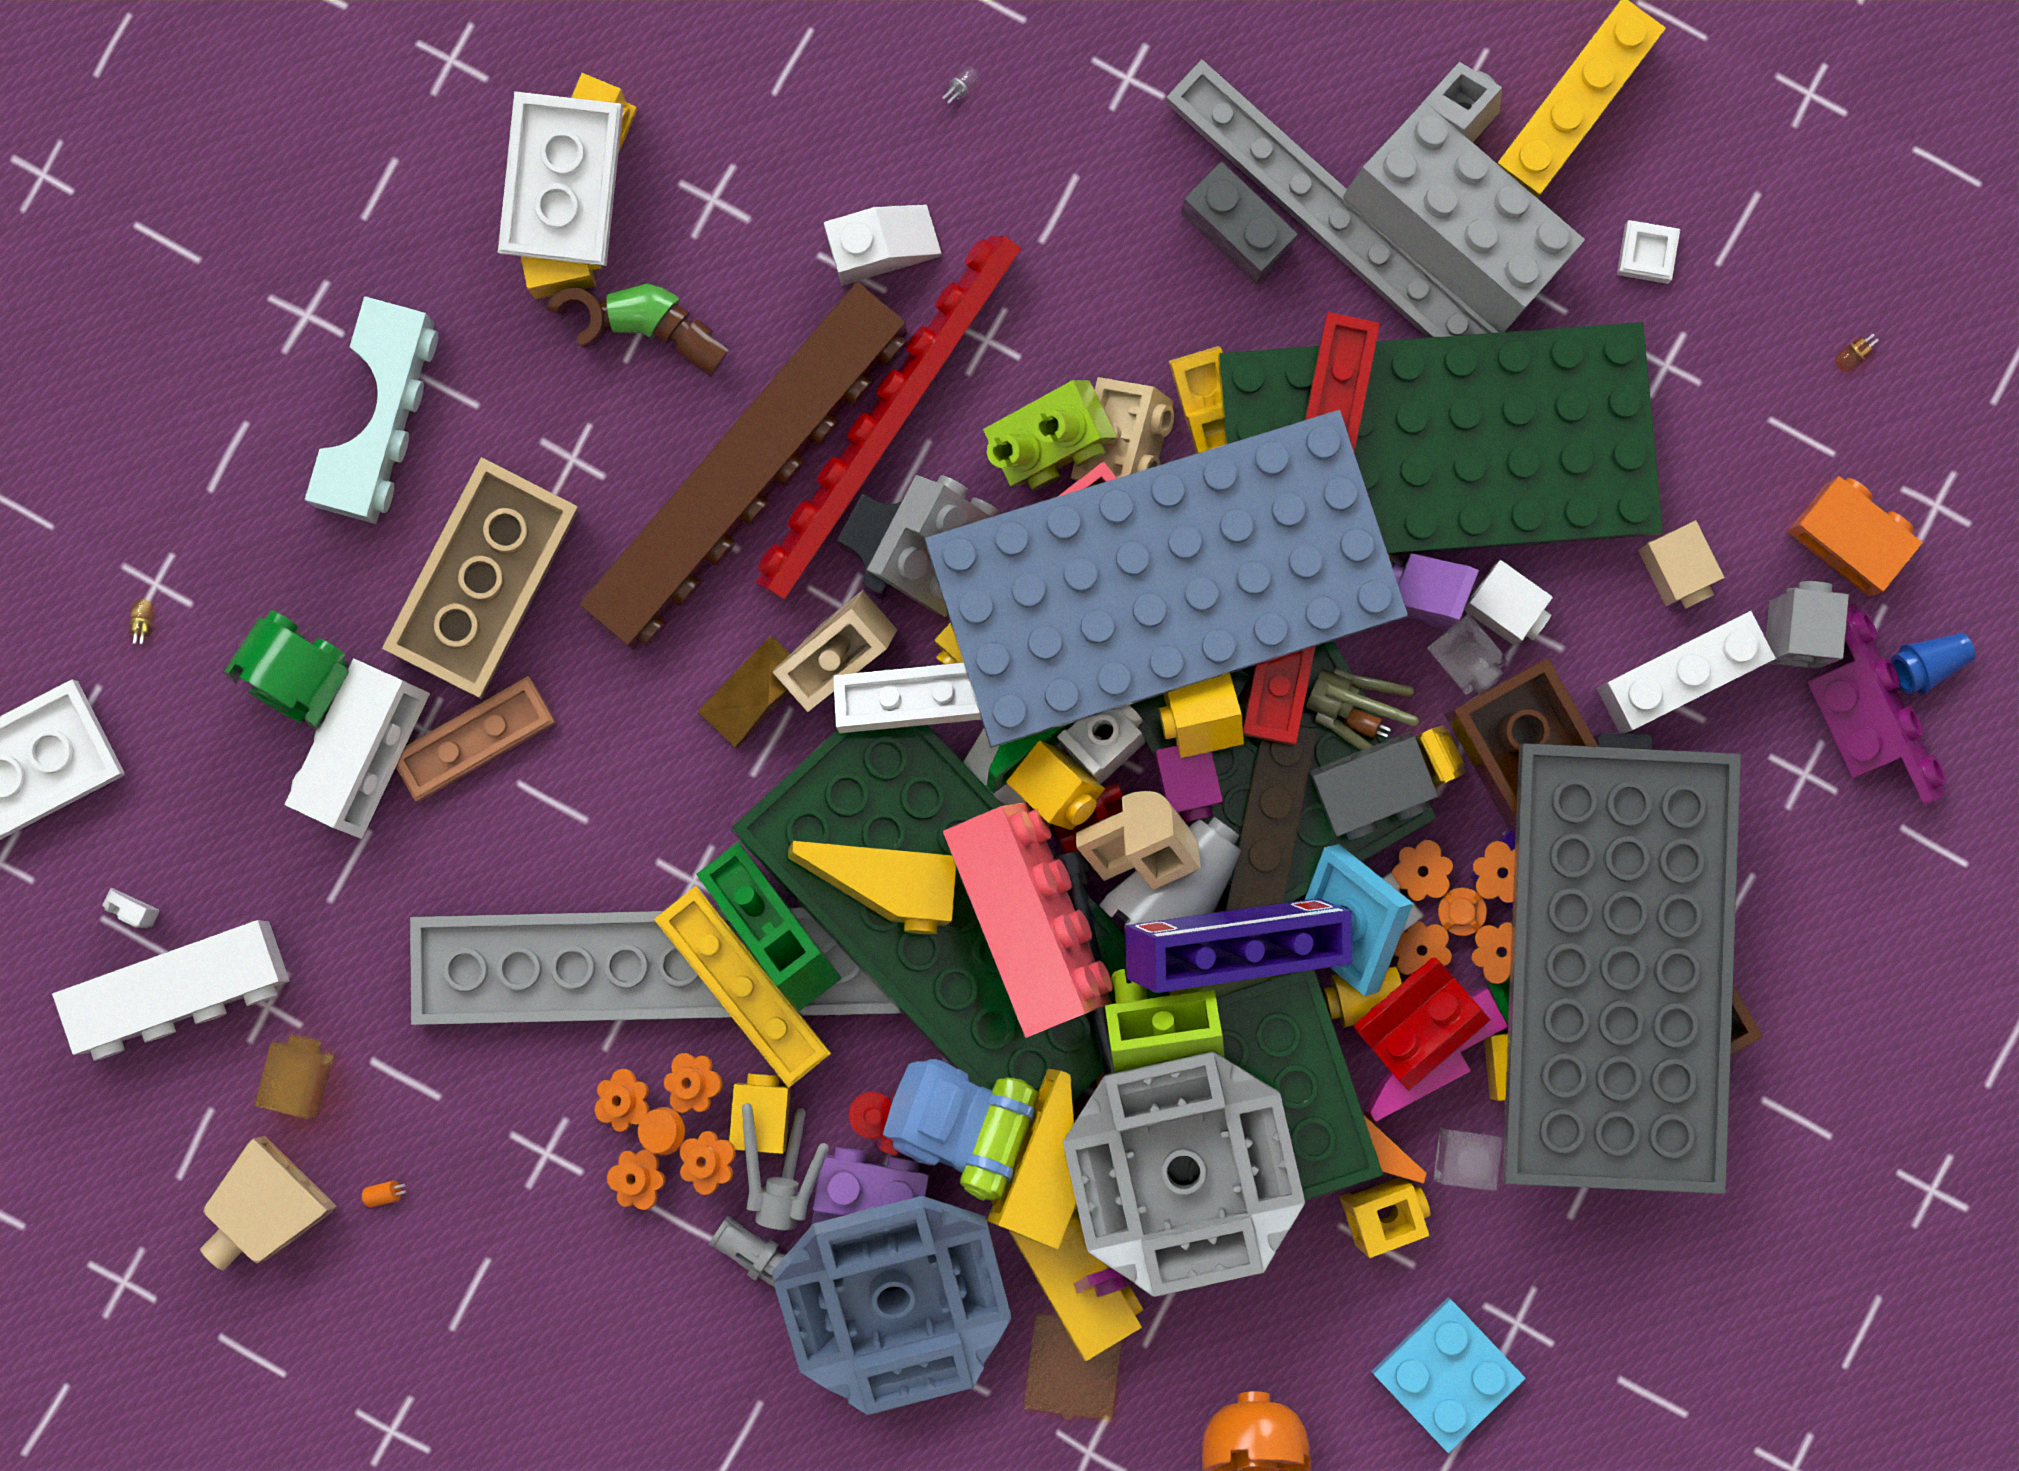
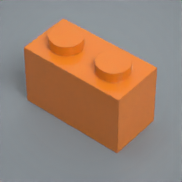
M1837 476L1823 486L1787 532L1867 597L1871 598L1885 591L1923 542L1912 534L1915 529L1904 517L1893 511L1886 513L1871 501L1873 498L1872 493L1863 484L1852 478L1844 480L1841 476Z

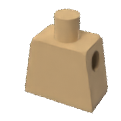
M266 1136L253 1138L204 1207L203 1212L219 1229L200 1248V1251L211 1264L222 1271L242 1251L258 1264L274 1256L332 1213L338 1206Z

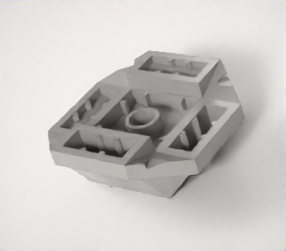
M1214 1051L1104 1075L1063 1140L1087 1251L1133 1281L1134 1284L1153 1297L1264 1273L1276 1250L1305 1205L1280 1092ZM1189 1156L1198 1163L1200 1174L1193 1183L1180 1185L1169 1177L1167 1168L1174 1158Z

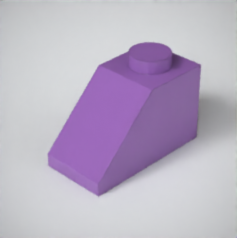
M1410 554L1405 559L1403 566L1396 563L1392 566L1408 614L1407 618L1446 632L1460 621L1479 570L1470 566L1416 554Z

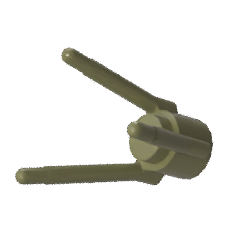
M1323 668L1321 669L1305 707L1317 712L1314 720L1315 723L1331 729L1359 751L1373 745L1336 718L1339 715L1347 719L1353 705L1410 726H1416L1419 722L1418 717L1358 694L1360 690L1358 688L1411 697L1414 694L1413 687L1353 675L1336 668L1334 673Z

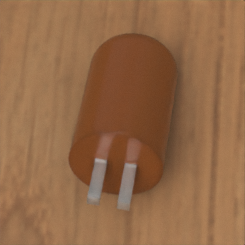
M1356 708L1351 709L1347 719L1344 718V724L1351 730L1376 739L1379 735L1388 736L1381 732L1382 729L1389 732L1391 730L1383 726V719Z

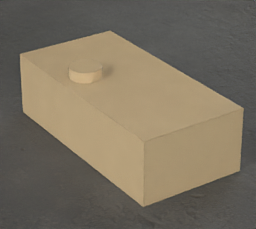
M481 457L382 649L482 699L578 514V506Z

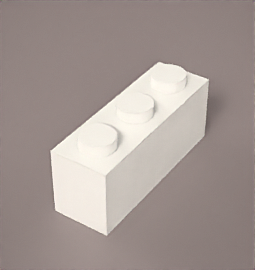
M1749 611L1596 689L1619 734H1625L1776 658L1755 617Z
M353 658L348 669L349 673L336 694L325 720L316 730L314 743L301 770L293 779L291 792L285 805L332 828L362 839L430 693Z

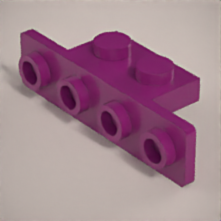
M1853 602L1847 608L1845 640L1855 660L1820 675L1807 683L1852 777L1855 778L1902 758L1923 804L1928 805L1945 795V790L1942 786L1946 784L1944 770L1934 755L1928 756L1919 738L1923 735V728L1919 717L1912 707L1908 706L1905 708L1896 688L1900 687L1899 676L1888 658L1882 659L1873 641L1877 639V631L1871 617L1865 610L1859 611L1857 605Z

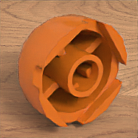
M1251 1391L1238 1394V1403L1222 1407L1210 1418L1203 1433L1201 1449L1202 1471H1311L1310 1445L1304 1425L1299 1416L1288 1406L1270 1402L1269 1393Z

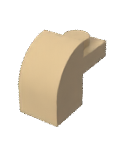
M1139 791L1122 797L1123 812L1076 832L1077 849L1104 881L1135 867L1152 890L1201 869L1199 845L1195 834L1169 801L1156 792Z

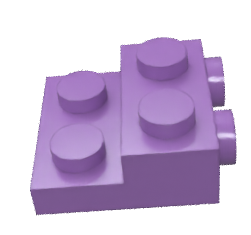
M835 1147L834 1156L826 1155L819 1174L811 1226L817 1222L864 1211L868 1207L876 1208L919 1196L926 1197L930 1172L919 1171L920 1163L914 1159L888 1156L887 1165L866 1162V1151Z

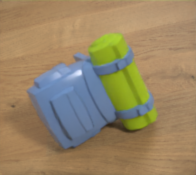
M929 1059L925 1062L916 1061L908 1064L893 1098L883 1135L893 1142L895 1150L913 1158L919 1163L936 1165L938 1162H941L961 1172L960 1185L978 1199L983 1201L1001 1200L1008 1183L1013 1179V1168L1029 1123L1034 1120L1036 1114L1035 1106L1039 1093L1032 1086L1028 1085L1027 1082L1009 1077L998 1079L993 1089L990 1090L969 1082L967 1073L956 1069L948 1063L937 1059Z

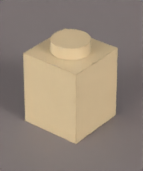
M1696 520L1649 542L1638 550L1666 607L1679 600L1682 601L1685 609L1713 596L1714 593L1710 585L1725 578Z

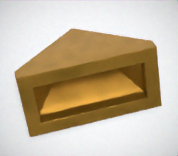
M770 636L697 712L737 748L790 693L773 673L774 669L790 653L775 638Z

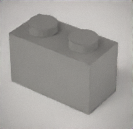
M1802 581L1799 582V588H1787L1786 593L1770 600L1766 641L1776 659L1766 664L1818 669L1843 659L1849 594L1833 593V585L1830 583Z

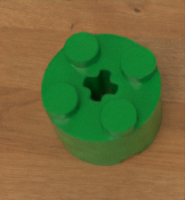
M271 610L265 619L259 617L223 671V674L235 684H237L239 679L251 684L252 688L248 692L249 694L298 723H301L303 718H305L310 728L317 729L349 673L347 670L349 663L343 659L345 654L337 647L318 637L311 644L297 632L299 627L294 622Z

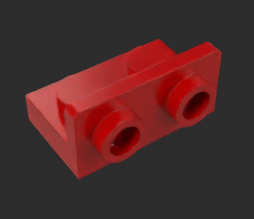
M1432 957L1379 1004L1371 1008L1354 1025V1029L1374 1050L1398 1081L1409 1091L1491 1021V1019L1436 957Z

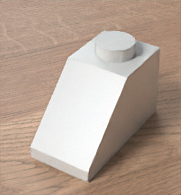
M927 205L873 207L824 222L826 236L841 286L942 256Z

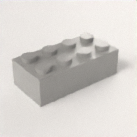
M1425 101L1362 167L1343 195L1344 199L1499 332H1505L1585 241L1581 235Z

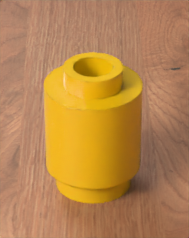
M1396 966L1388 968L1379 992L1363 996L1340 975H1331L1332 986L1323 988L1324 999L1331 1020L1340 1018L1343 1028L1354 1026L1371 1008L1379 1004L1402 984Z

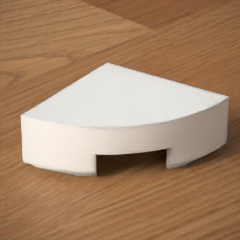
M110 888L102 905L105 911L116 914L118 919L136 928L153 927L160 912L159 909L114 888Z

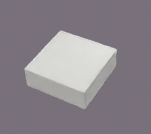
M1628 220L1624 227L1617 275L1669 284L1673 276L1680 229Z

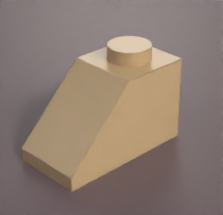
M862 590L812 632L774 669L773 673L803 708L809 712L834 692V675L859 672L888 648L897 629Z

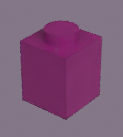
M1178 745L1155 750L1153 756L1162 796L1169 801L1184 822L1190 823L1198 819L1204 820L1213 817L1211 807L1220 806L1223 800L1212 752L1180 758Z

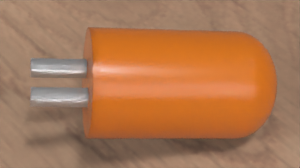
M392 1180L368 1186L362 1191V1202L369 1208L397 1202L401 1199V1194L407 1193L406 1190L401 1191V1187H405V1184L399 1185L397 1181Z

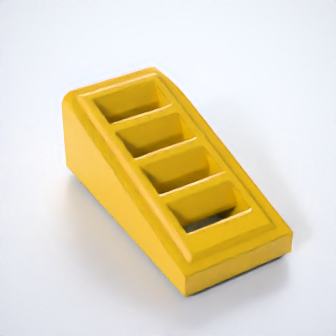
M1443 725L1432 728L1415 737L1434 787L1465 774V764L1449 730Z

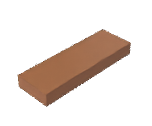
M527 676L405 746L396 769L415 802H420L555 725L557 722L533 680Z

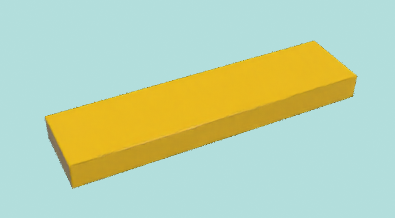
M698 886L693 887L654 919L788 1088L832 1054L788 998L777 988L764 968Z

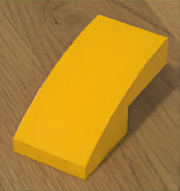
M1219 346L1169 361L1196 454L1225 445L1218 363L1219 353H1223V350Z

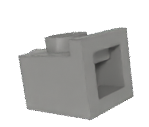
M1458 62L1424 101L1473 143L1500 113L1502 87L1496 84L1486 73L1474 71L1463 63Z

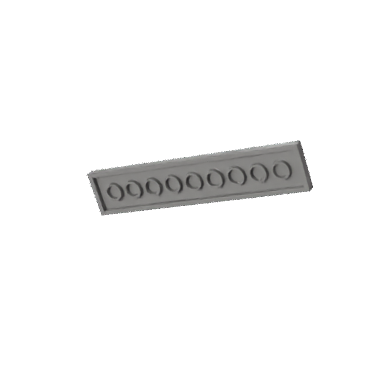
M790 908L842 977L841 980L801 1011L797 1009L801 1016L901 1013L804 908ZM717 910L719 914L723 917V919L727 922V924L736 933V935L740 938V940L744 943V945L748 948L746 943L743 941V939L738 934V932L733 927V925L728 920L723 911ZM664 911L410 917L411 1025L723 1018L731 1016L654 921Z

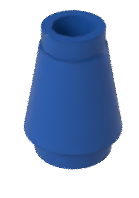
M1959 632L1955 635L1902 645L1899 652L1893 655L1890 661L1897 671L1902 691L1907 694L1914 692L1925 694L1966 664L1973 662L1975 659V649L1968 636Z

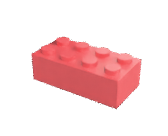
M1027 802L1000 806L944 830L943 834L1025 1037L1112 1003L1108 993L1112 991L1110 975L1105 965L1101 961L1096 962L1088 944V941L1092 940L1089 923L1082 911H1075L1067 892L1071 889L1069 874L1061 860L1057 859L1054 861L1047 843V840L1051 838L1048 822L1039 814L1038 809L1034 810Z

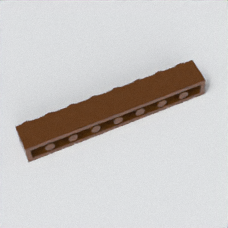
M857 281L579 605L633 651L640 643L645 647L649 646L665 628L667 623L662 617L676 602L680 607L683 606L698 590L701 582L697 579V576L709 562L717 566L730 553L736 544L731 537L744 522L749 526L753 525L766 511L770 501L765 497L778 482L786 486L798 474L805 463L800 457L813 442L818 446L822 445L834 432L839 424V421L834 417L844 405L849 402L852 406H855L866 395L873 385V381L868 377L880 363L883 362L889 366L901 354L908 343L903 338L907 333L906 322Z

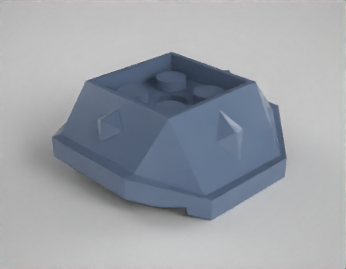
M925 1196L876 1208L868 1207L864 1211L814 1223L772 1270L773 1284L800 1373L825 1389L847 1398L850 1405L866 1415L974 1388L984 1369V1362L998 1344L1012 1318L986 1216ZM893 1286L899 1287V1288H897V1289H895V1290H891V1291H886V1290H884V1289H886V1288H888V1287H893Z

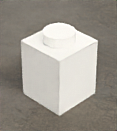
M1500 560L1490 569L1470 597L1464 611L1514 646L1522 641L1525 636L1532 641L1538 636L1551 617V614L1544 609L1553 597Z

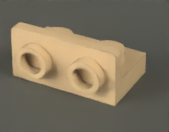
M1098 377L1094 390L1117 438L1102 445L1106 453L1101 457L1079 467L1074 463L1070 478L1077 482L1103 461L1116 478L1159 466V456L1164 437L1170 433L1174 422L1173 400L1153 386Z

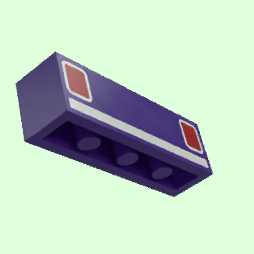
M1319 898L1125 925L1127 979L1156 993L1352 964L1351 910Z

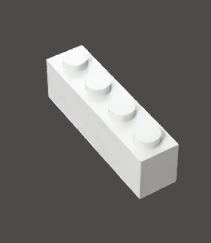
M256 920L52 993L72 1054L91 1053L93 1061L125 1051L122 1041L142 1035L146 1043L171 1035L176 1032L173 1023L193 1016L195 1024H200L227 1014L224 1005L244 998L246 1006H250L276 997L278 994L275 986L287 983L290 980L270 922Z

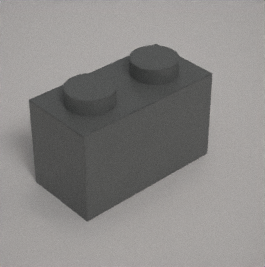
M1222 161L1184 198L1181 214L1255 285L1293 248L1298 233Z
M1410 732L1309 771L1331 830L1336 836L1346 833L1348 840L1376 831L1378 829L1376 821L1393 814H1397L1398 819L1403 820L1423 813L1429 809L1426 801L1438 797L1416 738Z

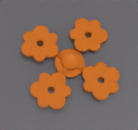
M1425 840L1420 842L1416 849L1412 847L1401 849L1399 852L1401 863L1394 867L1392 871L1393 876L1401 885V889H1408V895L1414 901L1423 900L1426 895L1432 898L1443 897L1438 908L1439 919L1443 926L1433 924L1426 928L1423 922L1417 921L1407 929V932H1402L1394 955L1400 958L1397 962L1398 970L1405 975L1412 974L1432 957H1436L1445 966L1452 959L1451 951L1445 947L1449 941L1447 931L1459 936L1470 935L1477 931L1475 941L1479 948L1475 949L1472 953L1473 963L1476 966L1484 967V976L1491 983L1499 984L1507 980L1511 968L1512 923H1503L1498 929L1491 925L1482 927L1487 915L1486 904L1483 898L1493 899L1499 896L1503 902H1513L1515 849L1511 851L1509 846L1501 841L1492 842L1487 846L1485 858H1478L1473 863V871L1476 875L1480 876L1476 882L1477 892L1469 888H1456L1448 892L1450 884L1446 875L1452 872L1453 863L1449 858L1441 857V848L1436 842ZM1422 866L1428 869V874L1425 877L1420 876L1418 872ZM1506 868L1508 870L1507 877L1500 878L1498 870ZM1420 945H1424L1427 948V953L1423 956L1417 951ZM1499 947L1506 948L1507 955L1505 957L1498 956L1497 949Z
M680 1053L673 1059L671 1065L673 1073L667 1074L664 1078V1087L667 1091L671 1092L670 1104L673 1109L659 1107L650 1111L649 1105L645 1101L649 1094V1088L646 1083L636 1081L635 1074L629 1069H618L613 1073L611 1080H603L599 1083L597 1093L600 1099L595 1105L597 1119L603 1123H612V1127L618 1132L627 1131L631 1124H639V1141L646 1149L639 1151L637 1154L633 1151L622 1152L619 1156V1165L613 1166L607 1174L608 1185L612 1190L618 1192L617 1201L621 1206L630 1207L634 1204L638 1209L647 1210L656 1204L658 1198L657 1190L665 1185V1176L661 1171H658L659 1158L657 1155H670L677 1151L679 1147L680 1157L684 1162L680 1169V1175L683 1180L693 1182V1186L698 1193L710 1195L717 1190L719 1183L723 1184L731 1181L733 1170L729 1165L734 1161L736 1151L730 1141L718 1140L714 1132L704 1131L698 1139L690 1138L683 1142L685 1126L678 1112L687 1113L692 1109L697 1112L708 1110L711 1104L710 1098L717 1096L722 1089V1078L717 1072L711 1071L713 1064L708 1056H698L695 1058L689 1053Z

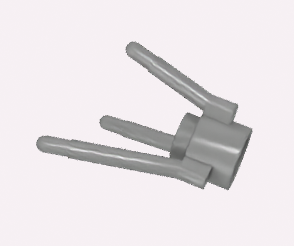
M745 1103L742 1106L749 1184L746 1209L756 1211L755 1222L767 1228L792 1230L797 1228L798 1220H805L809 1198L829 1150L828 1145L825 1143H821L818 1146L800 1191H798L799 1183L793 1179L806 1115L803 1108H798L795 1112L782 1177L767 1178L766 1186L761 1187L753 1108L749 1103Z

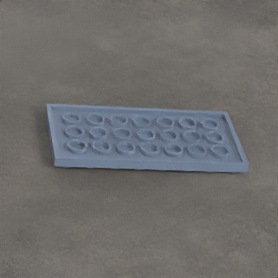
M1340 410L925 538L926 548L990 748L1376 628L1408 616Z

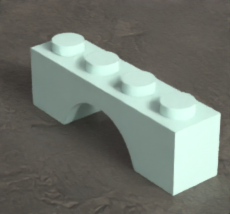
M364 296L350 348L368 363L375 376L378 390L377 405L371 421L357 437L339 446L319 449L305 500L315 508L377 524L380 512L386 513L388 511L394 493V483L389 482L394 462H402L408 446L409 433L404 431L409 411H417L423 395L424 383L419 381L424 360L428 362L432 360L438 343V331L433 330L435 323L426 313Z

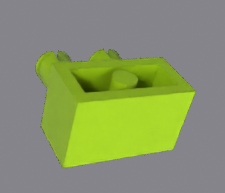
M1072 380L983 429L989 441L987 456L992 465L1002 468L1010 487L1029 485L1032 491L1060 478L1058 469L1073 461L1079 467L1101 457L1106 453L1102 445L1117 438L1090 380Z
M1120 969L1112 974L1111 981L1116 1004L1105 1005L1115 1073L1211 1051L1225 1058L1215 989L1202 991V986L1173 990L1169 991L1170 996L1148 999L1147 988L1134 982L1130 984L1126 982L1125 969Z

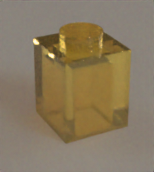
M289 1034L288 1042H271L254 1106L306 1119L318 1117L334 1054L320 1051V1040L295 1034Z

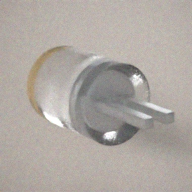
M969 66L963 68L948 83L949 91L942 98L945 99L951 93L953 96L947 101L948 104L955 97L963 99L979 83L980 75L978 71Z

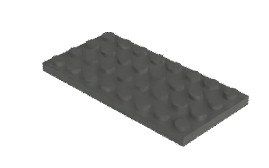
M1519 744L1503 1183L1726 1194L1741 754Z

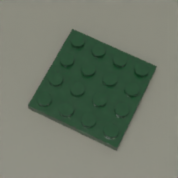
M1315 970L1289 973L1216 997L1225 1059L1268 1084L1281 1094L1305 1201L1382 1176L1383 1172ZM1108 1033V1034H1106V1037H1107V1040H1108V1043H1109V1046H1110V1049H1111L1110 1038H1109V1033ZM1178 1156L1169 1163L1167 1171L1169 1177L1175 1183L1188 1185L1198 1178L1200 1167L1193 1158Z

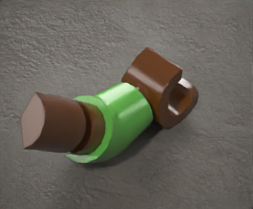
M649 283L607 294V301H601L599 297L581 288H567L558 291L549 300L547 305L548 311L564 315L568 308L577 303H584L588 307L591 314L590 324L586 330L577 334L578 346L582 348L595 345L604 336L608 327H611L613 333H642L650 339L657 336L666 344L671 340L677 344L675 351L710 377L723 362L729 351L711 337L712 329L698 319L693 323L688 320L690 313L679 305V297L663 287Z

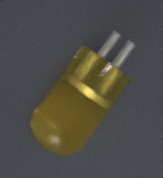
M146 599L136 600L132 605L128 633L134 637L133 644H136L137 638H140V644H143V639L148 638L151 633L154 606Z

